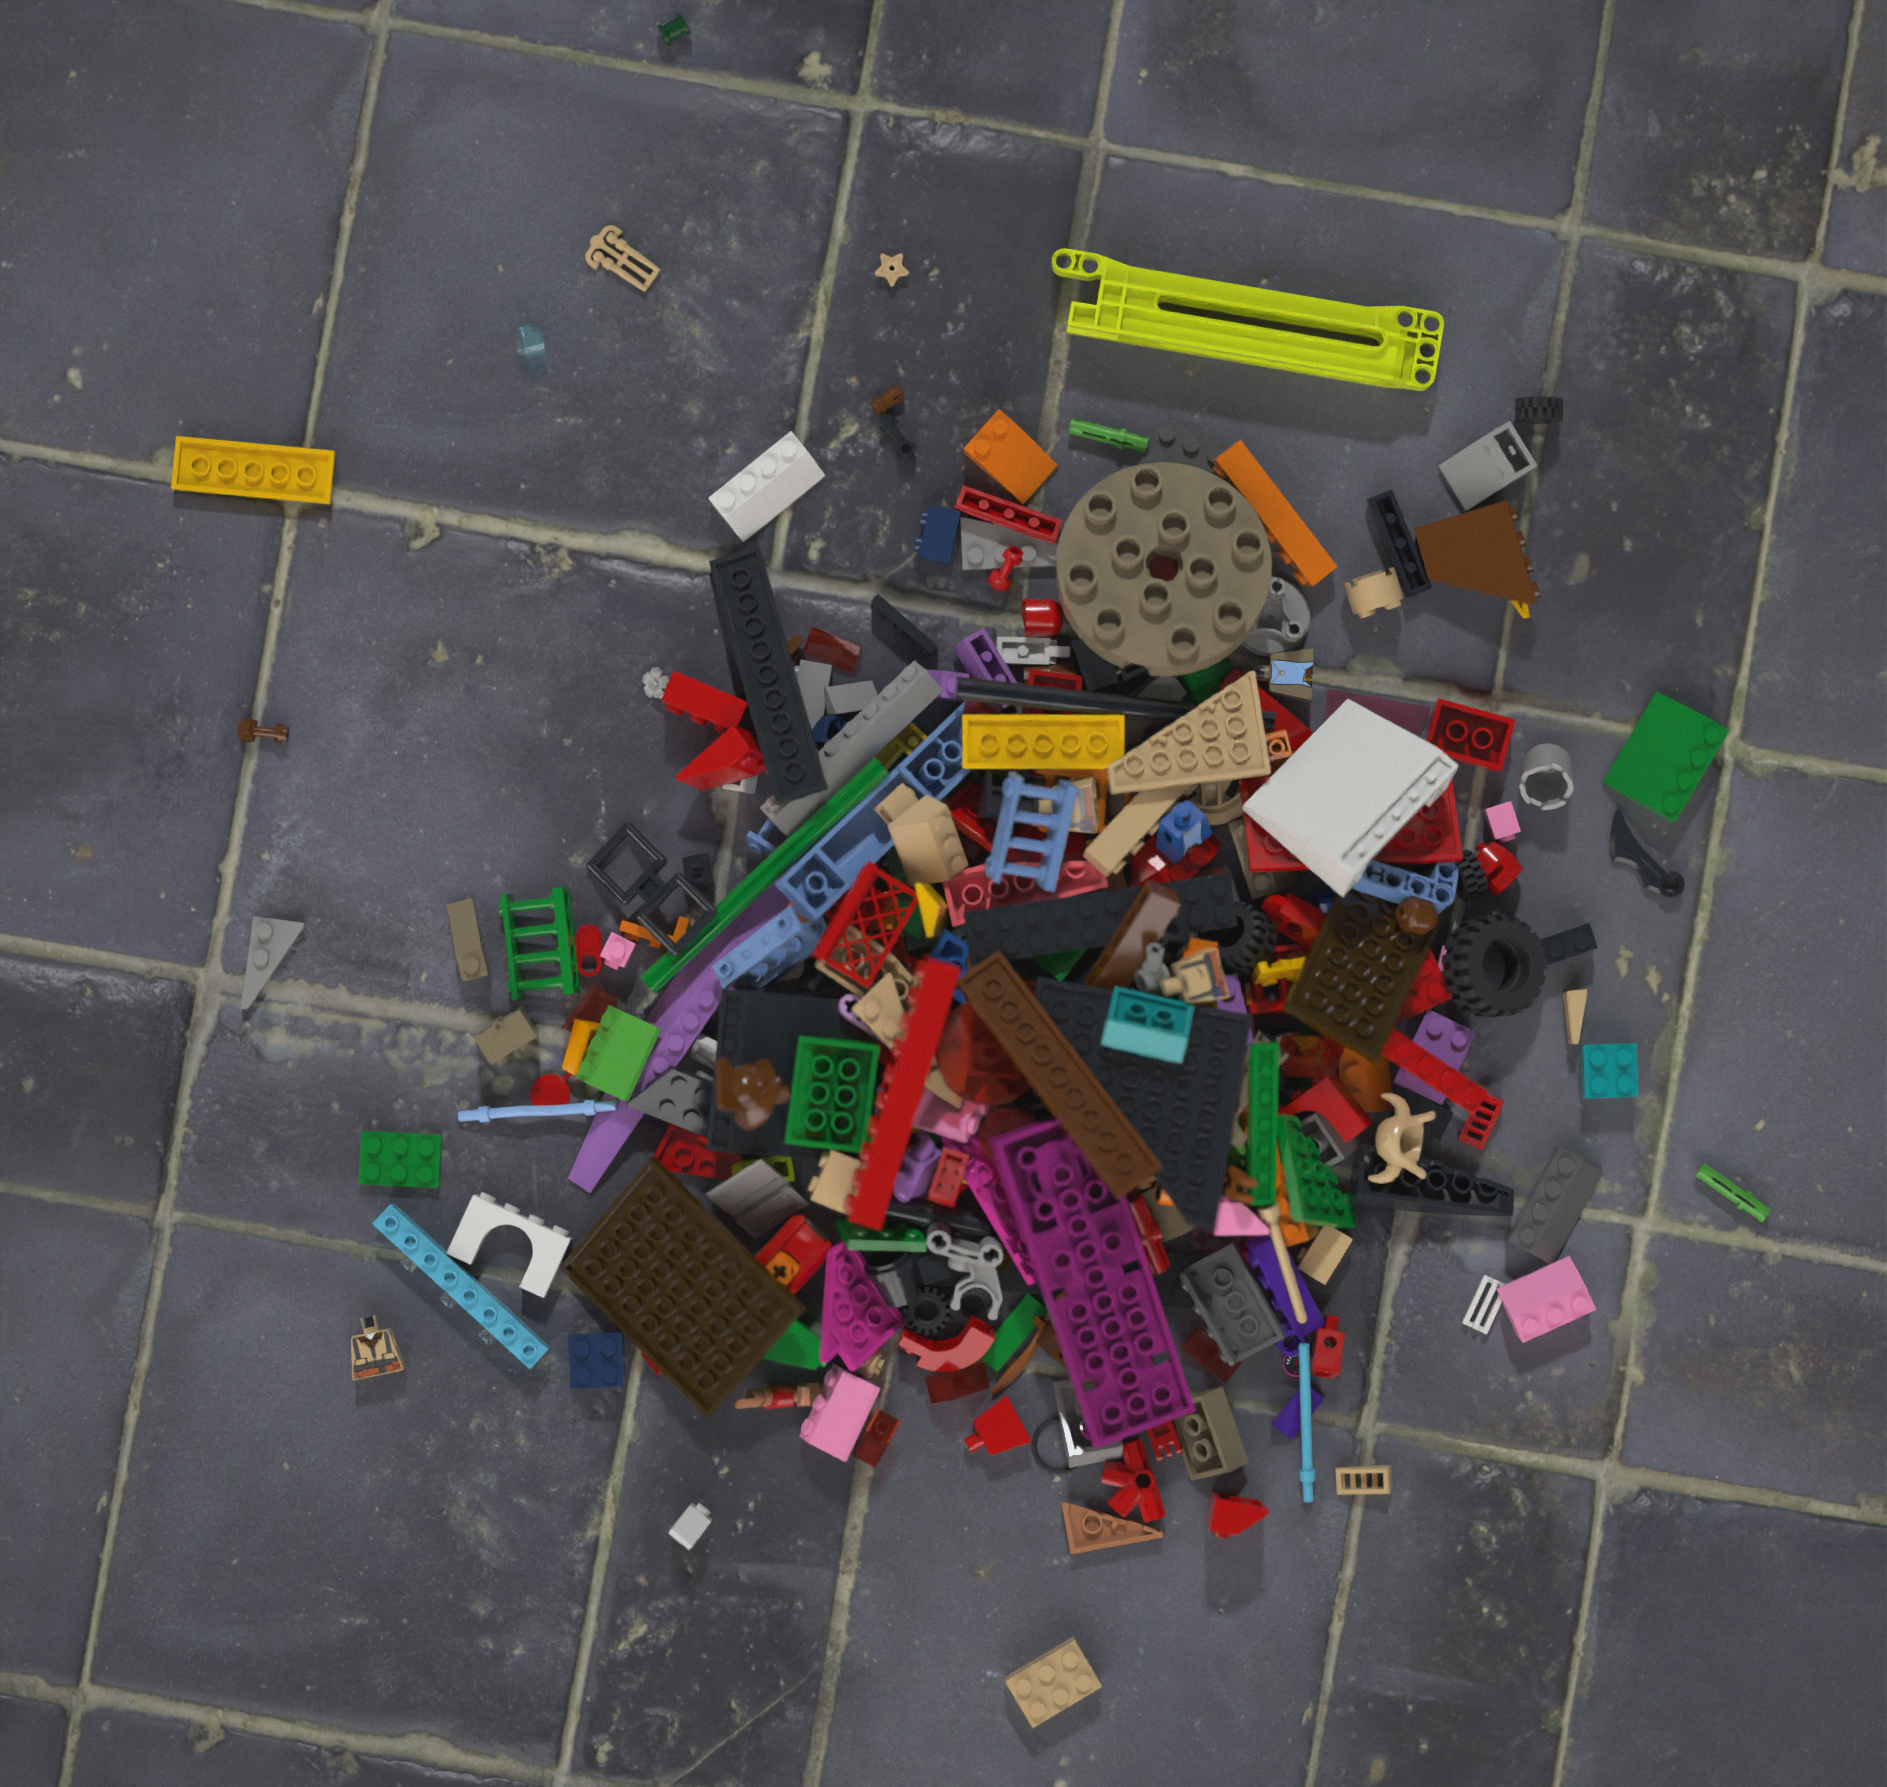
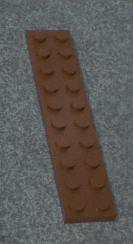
M997 951L957 979L956 986L1117 1200L1162 1168V1165L1000 951Z

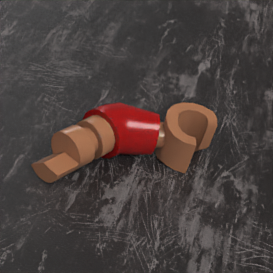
M780 1383L764 1384L759 1388H747L743 1393V1399H738L734 1406L737 1409L754 1407L778 1409L793 1407L795 1402H797V1407H812L813 1400L820 1393L824 1383H798L797 1389H795L794 1385Z

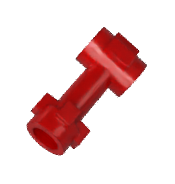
M1010 546L1002 554L1005 561L1000 571L994 569L988 577L987 582L997 592L1005 594L1011 587L1013 580L1008 576L1014 565L1018 567L1023 561V552L1020 548Z

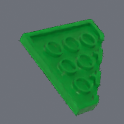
M1285 1114L1277 1116V1138L1280 1145L1279 1157L1284 1167V1184L1289 1194V1211L1293 1221L1347 1230L1357 1227L1353 1204H1349L1350 1197L1347 1193L1342 1194L1336 1186L1339 1182L1329 1165L1323 1166L1318 1157L1321 1153L1311 1137L1305 1138L1301 1132L1302 1124L1298 1117Z

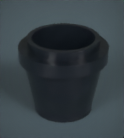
M878 1251L867 1260L863 1268L866 1278L872 1281L888 1307L894 1308L907 1305L920 1295L915 1268L917 1258L914 1252Z

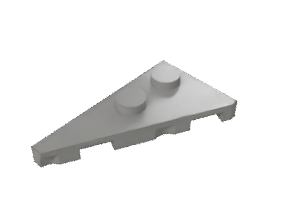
M253 916L241 1009H249L251 1004L254 1003L266 982L280 965L285 954L291 949L300 932L304 930L306 923Z

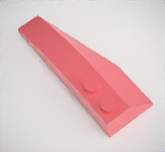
M1089 861L1061 862L1055 892L1042 889L1036 884L1035 878L1002 873L1000 883H995L986 876L985 864L964 869L949 881H943L952 926L955 929L965 926L963 912L1084 895L1109 888L1107 877ZM1016 862L1012 864L1037 867L1041 864V862Z

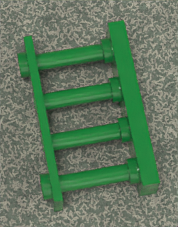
M570 887L552 888L553 894L547 898L514 901L513 894H501L498 906L499 913L504 919L510 980L507 981V990L509 995L512 996V1001L525 1000L524 991L560 987L564 995L581 993ZM545 908L555 910L556 921H553V924L517 928L515 912ZM552 934L558 938L556 950L520 954L518 938ZM557 961L561 965L559 977L523 981L521 965Z

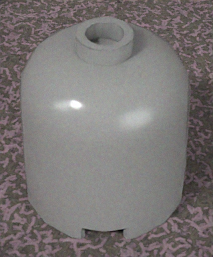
M1551 743L1539 744L1531 748L1525 755L1520 777L1521 796L1526 803L1541 806L1542 810L1557 809L1565 805L1574 790L1573 764L1570 755L1559 745Z

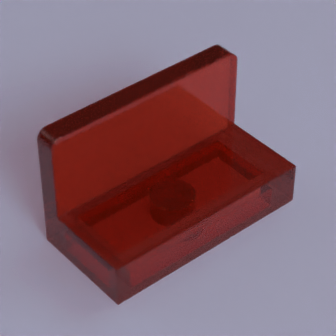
M594 984L562 1028L572 1032L575 1019L601 1023V1018L606 1012L608 1005L614 1007L618 1000Z

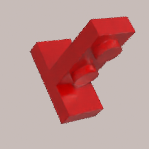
M943 1147L928 1200H932L940 1206L954 1207L968 1162V1154Z

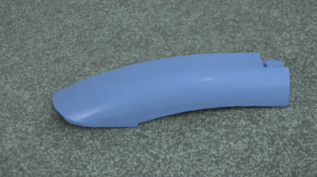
M974 701L962 703L775 884L792 903L791 906L798 914L810 921H816L851 887L864 863L870 861L874 864L894 845L887 823L877 814L874 808L895 788L903 783L916 792L918 800L927 794L940 801L972 770L962 769L963 715H981Z

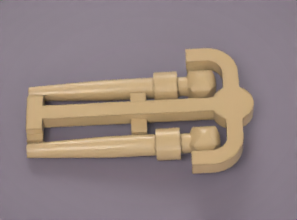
M613 225L606 226L599 235H594L590 240L591 247L586 253L588 265L596 270L601 262L604 268L612 270L623 279L646 292L661 269L627 245L628 242L622 238L618 239L617 237L622 234V230ZM606 235L609 243L615 244V247L620 251H625L622 256L604 244V237ZM595 250H604L605 252L613 256L615 259H617L618 262L614 264V261L612 259H610L609 257L605 258L603 253H601L600 251L595 252ZM631 255L653 270L651 275L627 260L628 256ZM623 264L646 279L644 285L621 269V266Z

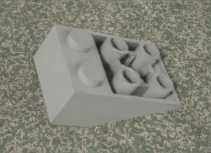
M1508 421L1441 463L1438 467L1463 508L1467 511L1533 471L1537 464L1512 423Z

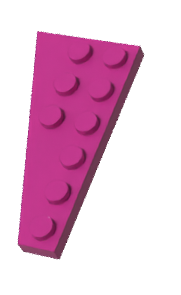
M973 1133L966 1143L943 1136L942 1141L946 1148L969 1155L963 1175L1028 1286L1035 1283L1037 1276L1034 1268L1026 1263V1259H1029L1030 1255L1026 1243L1021 1240L993 1152Z

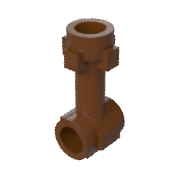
M242 718L241 724H238L237 734L239 735V740L243 742L253 743L255 742V736L274 738L275 744L288 742L289 727L284 726L282 723H277L275 728L257 726V720Z

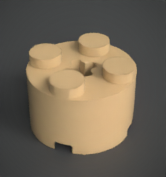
M1394 567L1388 568V574L1379 570L1353 579L1354 585L1351 586L1349 582L1343 583L1353 614H1358V617L1364 618L1376 614V608L1383 606L1384 609L1388 610L1401 605L1400 600L1404 596Z

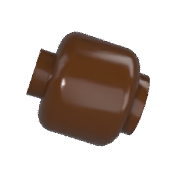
M1409 897L1396 909L1398 924L1405 931L1426 934L1436 925L1438 916L1431 902Z

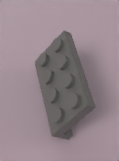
M1235 1241L1190 1264L1179 1272L1181 1276L1179 1281L1182 1288L1186 1292L1189 1291L1192 1296L1193 1308L1198 1315L1203 1316L1206 1322L1205 1329L1211 1339L1215 1338L1220 1347L1218 1348L1219 1355L1225 1363L1228 1362L1230 1366H1233L1239 1361L1286 1337Z

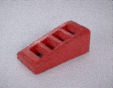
M1487 1094L1483 1102L1493 1105V1110L1479 1106L1477 1111L1489 1115V1120L1487 1121L1475 1114L1468 1113L1457 1139L1480 1150H1483L1504 1103L1503 1100ZM1472 1121L1485 1125L1484 1131L1472 1126ZM1469 1130L1482 1137L1480 1140H1477L1466 1134Z

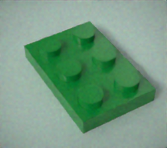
M361 1131L359 1184L440 1188L442 1135Z
M847 1217L837 1218L836 1229L848 1250L926 1252L927 1241L919 1227L883 1220L881 1230L851 1222Z

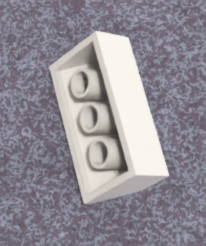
M790 431L711 495L709 501L744 543L823 479L825 474L806 448Z

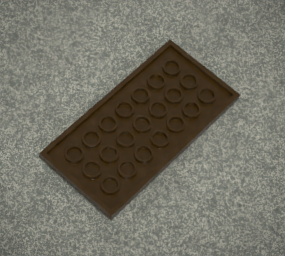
M1418 864L1389 865L1424 877L1428 871ZM1352 887L1344 897L1336 893L1282 1009L1374 1064L1382 1053L1448 907L1437 914V922L1433 929L1429 930L1426 934H1416L1400 928L1396 917V909L1400 904L1357 891Z

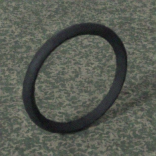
M1059 1417L1052 1418L1043 1422L1036 1429L1031 1443L1032 1453L1038 1465L1044 1470L1055 1474H1065L1079 1466L1071 1468L1050 1467L1042 1461L1037 1451L1038 1437L1044 1428L1054 1423H1060Z

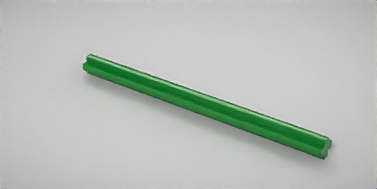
M874 757L715 906L718 909V915L679 956H673L667 951L640 976L642 981L654 993L662 988L879 785L890 772Z

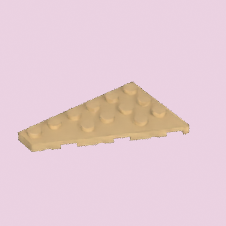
M1255 671L1248 672L1245 676L1230 684L1224 690L1215 694L1197 708L1128 752L1122 758L1107 767L1110 795L1270 775L1271 770Z

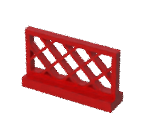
M870 861L863 864L811 954L813 958L823 961L866 988H869L919 902L916 891L877 868L878 866ZM877 876L887 882L888 893L875 896L873 883ZM892 885L900 890L893 891ZM870 891L871 897L865 898ZM905 892L913 897L907 908L898 910L894 894ZM890 896L894 911L880 914L876 899ZM872 900L876 915L862 919L859 909L862 902ZM906 911L901 919L899 913ZM856 914L858 920L852 921L853 917ZM895 914L898 924L896 929L885 933L881 917ZM877 918L881 934L867 937L863 922ZM859 923L862 939L848 942L846 929L849 925ZM892 934L891 938L887 942L886 936ZM843 936L844 943L838 945ZM882 937L884 950L881 954L872 956L868 940ZM864 942L867 957L853 961L849 945ZM846 947L849 962L839 964L830 959L836 948ZM878 958L877 962L874 965L873 959ZM869 961L871 972L866 980L857 975L854 963ZM850 965L851 971L844 966Z

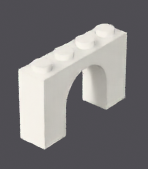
M481 1192L480 1196L474 1194L446 1254L471 1265L474 1263L485 1237L493 1228L499 1225L516 1226L528 1235L533 1247L532 1260L519 1287L545 1298L573 1239L567 1236L569 1231L556 1225L551 1229L543 1225L545 1220L532 1214L527 1218L519 1214L520 1209L506 1203L503 1207L494 1203L496 1198L487 1193Z

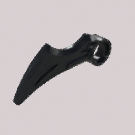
M1617 809L1610 831L1612 862H1622L1632 866L1641 876L1644 889L1659 893L1666 898H1674L1680 895L1685 887L1683 877L1674 871L1665 872L1634 838L1621 810ZM1673 877L1677 880L1678 888L1675 892L1665 890L1663 883L1666 878Z

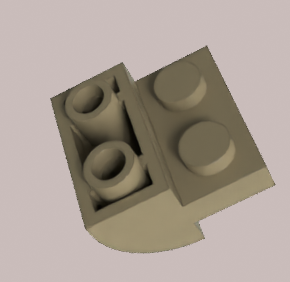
M1155 1187L1141 1193L1151 1218L1156 1221L1163 1238L1161 1240L1162 1243L1197 1228L1196 1226L1188 1225L1176 1207L1156 1204L1154 1200Z

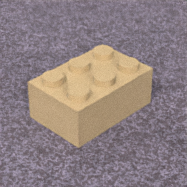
M1074 1636L1005 1677L1007 1686L1032 1728L1102 1687L1101 1681Z

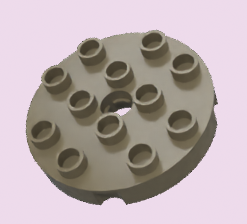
M1168 462L1135 465L1106 477L1092 487L1078 501L1064 525L1056 560V586L1064 614L1076 634L1090 649L1110 663L1121 668L1133 663L1141 665L1149 671L1151 676H1178L1193 673L1218 663L1235 651L1250 635L1262 614L1272 574L1271 550L1264 526L1255 510L1240 492L1218 476L1203 469ZM1165 556L1173 559L1178 566L1176 577L1168 582L1151 577L1149 575V565L1154 558Z

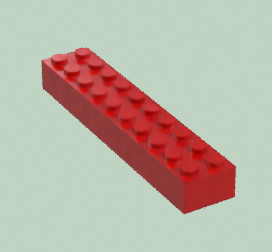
M927 955L924 956L923 961L918 960L914 973L918 979L915 987L910 986L906 999L910 1005L907 1013L902 1012L898 1025L900 1030H902L900 1038H895L890 1053L894 1056L892 1064H887L882 1079L886 1082L884 1090H879L875 1099V1105L878 1108L876 1116L871 1115L868 1122L867 1131L869 1132L868 1142L863 1141L860 1148L859 1157H861L860 1168L855 1167L852 1174L851 1183H853L852 1186L854 1188L852 1194L847 1193L844 1200L843 1209H845L844 1212L851 1222L881 1230L959 976L960 968L956 964Z

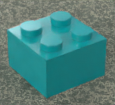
M1637 1043L1579 1045L1580 1098L1639 1097Z

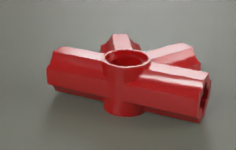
M1141 1193L1126 1196L1151 1275L1160 1274L1171 1266L1161 1242L1163 1239L1156 1221L1151 1218L1143 1195Z
M1142 1438L1123 1443L1122 1454L1125 1464L1110 1460L1105 1461L1101 1483L1120 1487L1107 1503L1124 1518L1137 1503L1143 1522L1153 1521L1166 1516ZM1141 1473L1150 1476V1483L1145 1487H1140L1135 1483L1136 1477Z

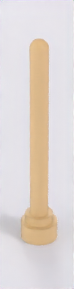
M1278 1202L1276 1204L1260 1205L1257 1208L1259 1217L1265 1224H1268L1296 1319L1299 1323H1305L1307 1315L1278 1223L1281 1214Z

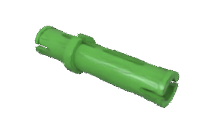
M1075 418L1071 420L1068 433L1069 435L1072 434L1116 445L1117 449L1127 448L1146 453L1150 438L1127 432L1125 428L1118 430Z
M1704 1162L1696 1172L1695 1176L1697 1178H1700L1717 1192L1734 1202L1737 1209H1744L1760 1222H1763L1771 1211V1208L1754 1198L1752 1192L1749 1190L1744 1191L1728 1178L1708 1166L1707 1163ZM1714 1177L1715 1179H1717L1718 1181H1720L1721 1183H1723L1724 1185H1726V1186H1727L1728 1188H1730L1731 1190L1728 1191L1727 1189H1725L1724 1187H1722L1720 1184H1718L1717 1182H1715L1714 1180H1712V1178ZM1737 1193L1738 1195L1743 1197L1745 1200L1753 1204L1754 1207H1751L1750 1205L1742 1201L1740 1198L1735 1196V1194Z

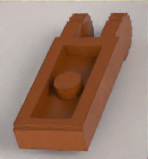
M1227 1163L1222 1194L1243 1203H1253L1254 1197L1242 1191H1244L1245 1186L1256 1187L1257 1180L1246 1176V1173Z

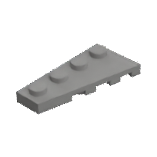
M960 517L963 571L1001 569L1005 561L1002 554L1010 546H1016L1023 552L1021 565L1018 567L1014 565L1013 569L1056 567L1060 537H1057L1055 544H1051L998 524Z

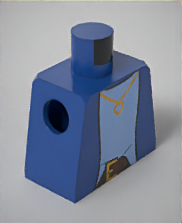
M1189 800L1177 804L1174 810L1159 823L1156 848L1175 864L1212 835L1206 816Z

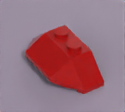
M1156 832L1134 855L1128 888L1144 886L1147 880L1159 884L1190 879L1213 859L1221 843L1212 832L1211 836L1173 864L1156 848L1158 832Z

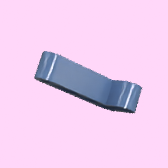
M1370 860L1362 877L1353 886V889L1401 904L1409 897L1422 899L1433 903L1437 914H1439L1454 901L1458 868L1454 862H1438L1427 871L1424 877Z

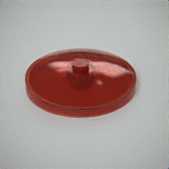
M969 1002L961 1004L945 1018L936 1047L935 1058L943 1081L958 1097L976 1105L996 1106L1018 1098L1031 1086Z

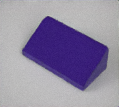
M1300 1387L1271 1421V1424L1290 1440L1301 1429ZM1312 1388L1311 1415L1325 1399Z

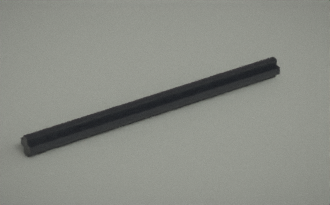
M965 677L956 678L954 699L1091 715H1124V718L1172 724L1200 705L1197 703ZM1261 711L1265 734L1274 732L1275 712Z

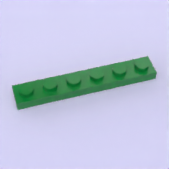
M1276 1042L1250 1043L1247 1176L1257 1180L1256 1187H1247V1193L1254 1197L1253 1203L1248 1204L1251 1206L1276 1204L1279 1043Z

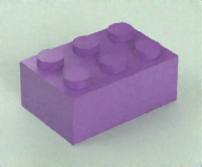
M1428 1009L1423 1012L1410 1040L1458 1071L1476 1032ZM1399 1066L1397 1067L1391 1082L1436 1104H1443L1444 1096Z

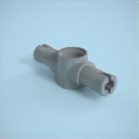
M1150 944L1146 949L1147 956L1143 969L1135 972V982L1142 993L1159 997L1162 992L1160 982L1170 979L1168 969L1162 963L1163 948L1159 944Z

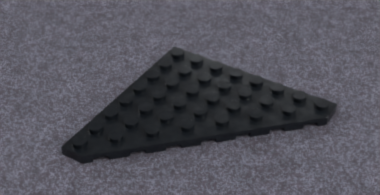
M1038 977L1035 999L1162 1165V1168L1153 1174L1159 1185L1188 1225L1215 1230L1252 1015L1194 1005L1182 1063L1102 1045L1114 990Z

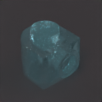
M528 324L517 328L519 339L515 340L520 356L525 355L526 359L547 353L542 332L538 326L533 327V324Z

